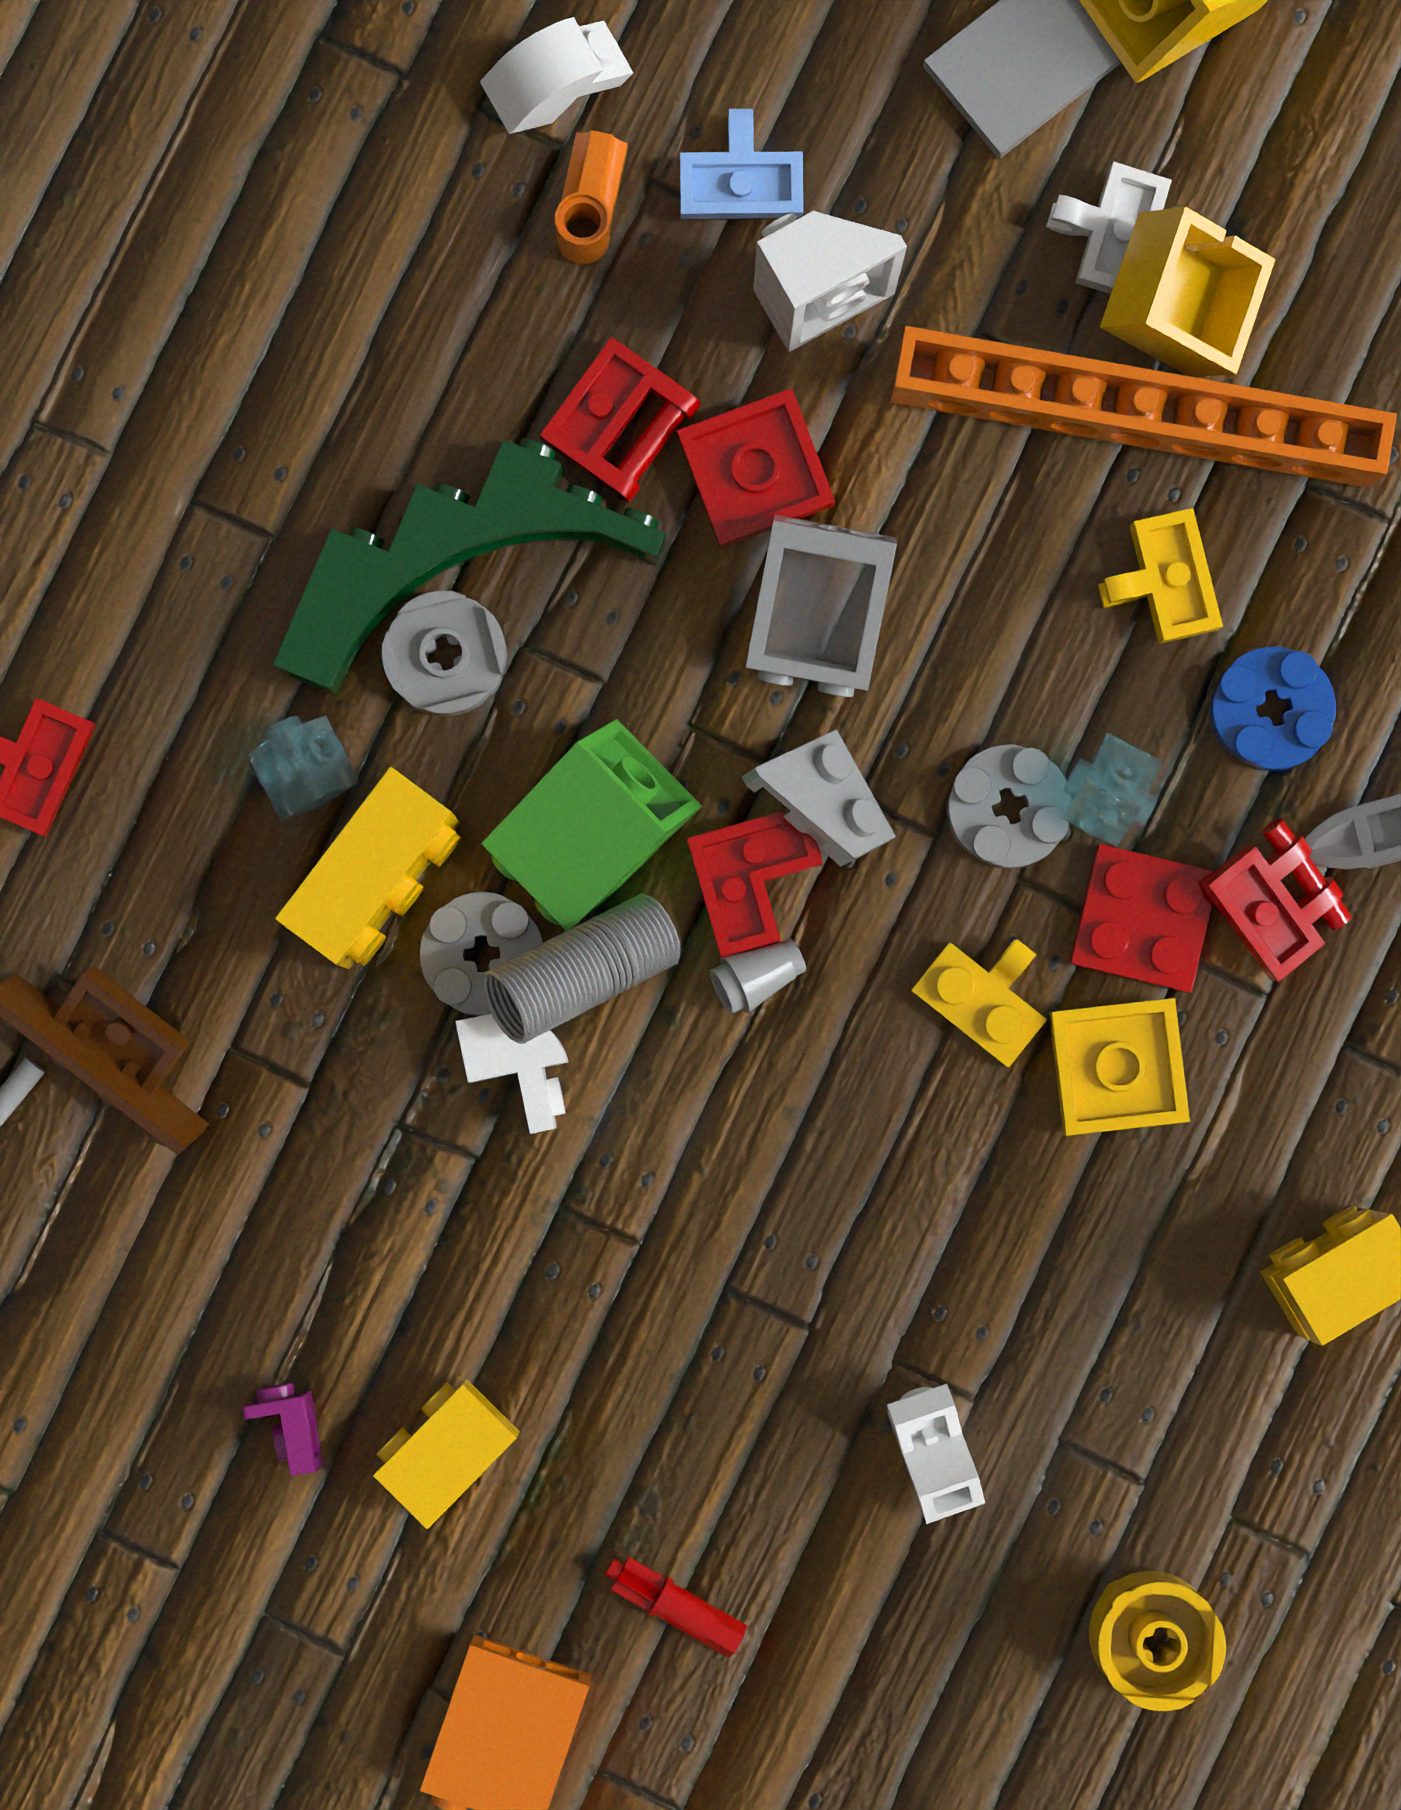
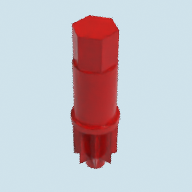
M629 1556L624 1564L613 1558L608 1565L604 1575L614 1581L610 1590L646 1610V1615L660 1618L727 1658H730L736 1652L744 1638L747 1629L746 1624L673 1582L674 1579L672 1577L666 1576L665 1578Z

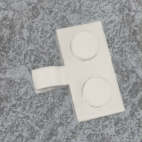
M1113 162L1109 167L1098 207L1069 196H1058L1057 202L1052 205L1046 228L1061 234L1088 237L1075 281L1076 284L1108 294L1112 293L1138 213L1162 210L1164 208L1171 179Z

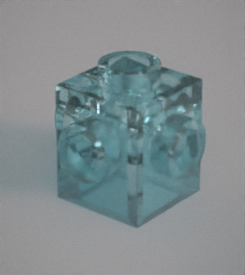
M298 716L284 719L269 727L265 731L268 740L248 754L257 773L258 780L264 787L280 821L325 806L359 782L327 716L301 723Z
M1107 733L1090 761L1079 758L1063 788V791L1072 795V798L1062 819L1083 829L1087 834L1118 847L1131 826L1141 831L1149 819L1158 800L1157 797L1149 794V791L1162 761Z

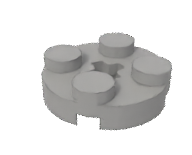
M453 591L429 592L407 602L391 623L390 629L386 632L382 643L384 670L395 691L414 709L436 716L460 715L482 705L499 688L507 660L505 639L493 614L484 606L482 607L477 601ZM442 637H447L451 646L461 645L462 656L454 659V667L449 670H443L439 663L429 664L427 654L436 650L435 640Z
M1018 745L991 747L972 757L954 779L947 801L949 826L958 844L980 861L1002 869L1026 867L1050 854L1066 835L1072 812L1070 789L1057 765L1051 762L1039 749L1025 748ZM1010 790L1013 797L1022 796L1024 798L1026 807L1019 811L1020 822L1010 824L1006 816L996 817L993 813L992 806L1001 801L1000 791Z
M489 892L461 895L454 898L444 907L439 908L431 917L430 923L422 936L420 946V962L423 975L439 1000L462 1013L474 1016L491 1014L483 992L482 983L485 972H477L476 963L466 961L465 950L475 947V938L485 936L489 946L499 947L500 958L490 961L489 970L544 943L538 926L522 906L502 895Z

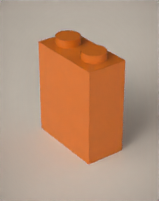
M474 1634L420 1791L432 1795L430 1802L443 1810H467V1808L473 1810H548L590 1687L592 1675Z

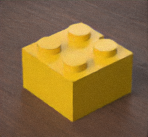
M1186 206L1139 212L1100 328L1187 376L1236 375L1275 259L1237 236L1224 237L1225 229Z
M1351 1206L1333 1215L1323 1223L1327 1231L1323 1235L1306 1243L1302 1237L1297 1238L1269 1255L1274 1264L1260 1271L1299 1337L1323 1346L1401 1299V1227L1393 1214L1369 1210V1208L1358 1211L1356 1206Z

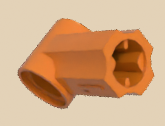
M593 130L585 133L576 132L562 199L555 212L556 243L560 253L567 260L577 264H589L599 260L606 253L610 244V227L628 150V144L618 140L612 134ZM577 219H589L599 229L590 237L578 238L571 235L567 231V227Z

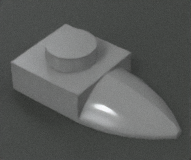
M1401 794L1348 808L1332 815L1318 825L1305 838L1312 849L1309 857L1314 864L1337 869L1364 867L1371 869L1401 861Z

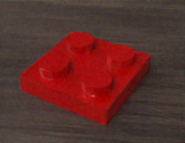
M792 388L677 430L679 443L720 549L772 530L775 515L802 519L835 506V499Z
M1104 844L1096 845L1069 965L1184 993H1192L1213 901L1200 883L1214 871Z

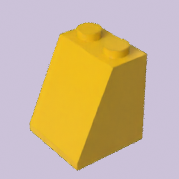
M1268 0L1079 1L1135 83H1138L1255 13Z

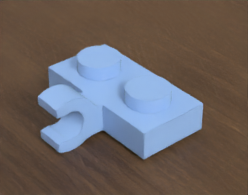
M729 109V152L680 153L681 219L781 218L791 213H794L797 218L803 217V151L754 152L753 109Z

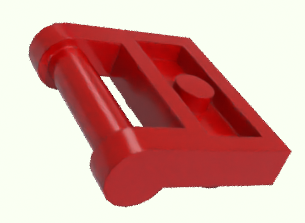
M611 337L542 431L540 439L599 481L615 496L630 503L640 490L637 482L681 421L684 418L690 420L701 403L685 388ZM653 393L664 402V405L619 467L616 468L603 457L649 394Z

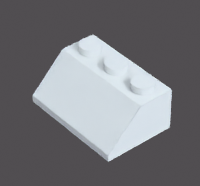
M812 211L797 219L794 213L775 220L761 232L764 238L757 241L753 291L788 352L894 295L907 248L901 235Z

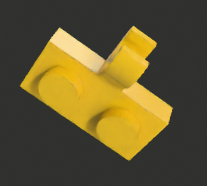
M1190 508L1134 521L1129 527L1140 570L1103 579L1104 583L1097 585L1103 609L1147 597L1159 644L1218 631L1222 628L1223 624L1194 509Z
M1018 939L1012 941L989 972L949 942L911 989L913 993L1008 1068L1047 1020L1008 989L1036 956L1033 951Z

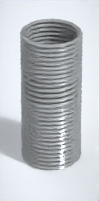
M641 893L485 972L482 983L484 996L488 1008L500 1029L510 1040L524 1044L585 1011L600 1005V1003L611 999V997L617 996V994L623 993V991L676 965L681 954L680 941L677 931L662 905L653 897Z

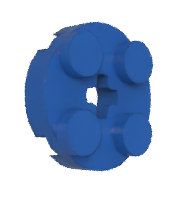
M1264 647L1242 655L1221 675L1210 699L1209 717L1217 741L1230 755L1234 754L1240 761L1250 764V767L1261 771H1281L1305 762L1330 739L1336 717V700L1328 677L1317 666L1315 659L1308 653L1292 651L1284 647ZM1265 693H1275L1278 700H1285L1288 705V711L1282 714V724L1279 726H1273L1269 717L1259 718L1256 707L1265 703Z

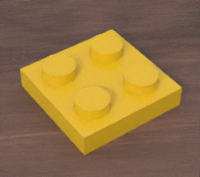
M1175 998L1049 1012L1064 1136L1190 1122Z

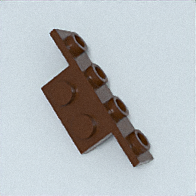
M92 966L81 975L61 1007L17 973L0 983V1021L8 1028L22 1033L47 1053L48 1058L55 1065L69 1070L95 1090L97 1096L105 1104L118 1108L141 1126L152 1141L169 1148L176 1155H179L204 1133L209 1123L161 1086L191 1041L96 967Z

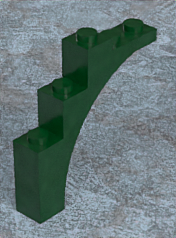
M522 438L519 445L503 440L475 507L468 505L470 499L468 494L450 485L436 482L432 490L417 484L389 552L382 549L385 541L368 531L351 526L348 534H344L331 528L273 666L284 675L337 696L355 658L376 628L413 592L450 568L474 557L505 547L533 542L562 540L603 543L657 566L666 546V533L658 530L659 521L646 513L632 508H625L623 515L600 506L603 498L588 489L574 484H569L566 491L558 489L563 477L562 466L560 462L553 460L555 451L549 447L527 438Z

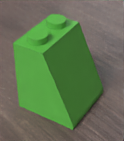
M616 719L576 742L481 844L492 854L491 858L495 867L507 878L518 881L535 898L536 908L542 916L555 925H561L568 931L589 918L701 809L702 805Z

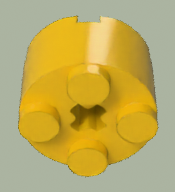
M1141 1571L1109 1583L1103 1590V1594L1097 1601L1091 1615L1089 1642L1094 1660L1112 1687L1136 1706L1153 1711H1172L1184 1708L1194 1702V1699L1201 1695L1209 1685L1212 1686L1220 1676L1226 1654L1223 1626L1210 1604L1191 1585L1177 1576L1160 1571ZM1160 1627L1167 1634L1169 1640L1158 1642L1156 1652H1152L1144 1643L1145 1637L1153 1636L1155 1628Z

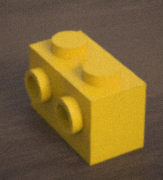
M467 1379L456 1390L446 1382L421 1408L429 1418L412 1435L402 1427L376 1454L384 1464L373 1476L426 1529L513 1443L520 1432Z

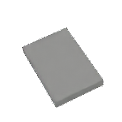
M1000 0L926 58L923 68L995 156L1001 159L1122 62L1079 0Z

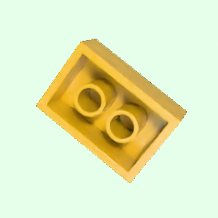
M390 767L275 919L334 964L346 969H350L355 962L365 966L386 938L379 930L390 915L395 912L403 916L422 892L424 887L417 880L430 862L440 867L453 852L461 839L456 834L457 832H455V829L461 822L450 810L394 768Z

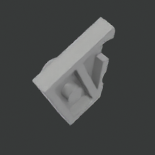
M837 729L755 767L742 776L746 786L754 793L764 787L788 809L783 817L801 833H806L813 837L818 847L840 866L869 853L896 837Z

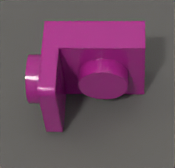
M293 1383L256 1389L257 1400L250 1401L242 1406L243 1419L280 1414L282 1424H276L273 1427L275 1450L279 1462L288 1461L290 1476L316 1472L324 1465L312 1390L295 1393Z

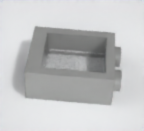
M775 515L746 668L758 670L757 679L773 684L793 685L794 677L818 681L817 690L832 695L853 697L855 688L868 691L897 546L896 537Z

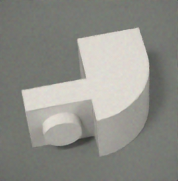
M572 17L554 23L516 45L494 65L480 83L508 133L512 134L553 123L577 97L619 87L633 74V71L604 21L579 26L575 18Z
M492 1014L455 1021L468 1083L518 1073L530 1134L557 1128L555 1116L566 1114L559 1078L547 1079L545 1067L569 1062L566 1052L555 1034L548 1030V1032L527 1041V1043L519 1044L508 1038L500 1029Z
M944 1384L933 1389L929 1387L916 1388L904 1394L899 1401L887 1404L889 1419L926 1524L985 1504L979 1476L963 1437L956 1407L948 1385Z

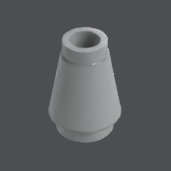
M789 938L781 943L776 942L720 958L721 965L709 970L718 998L727 1012L733 1014L741 1009L746 1013L752 1011L794 980L797 975L806 972V965L797 945Z

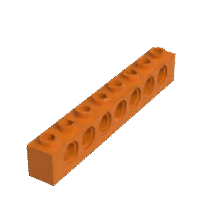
M905 326L901 340L890 403L1365 488H1372L1387 475L1397 413Z

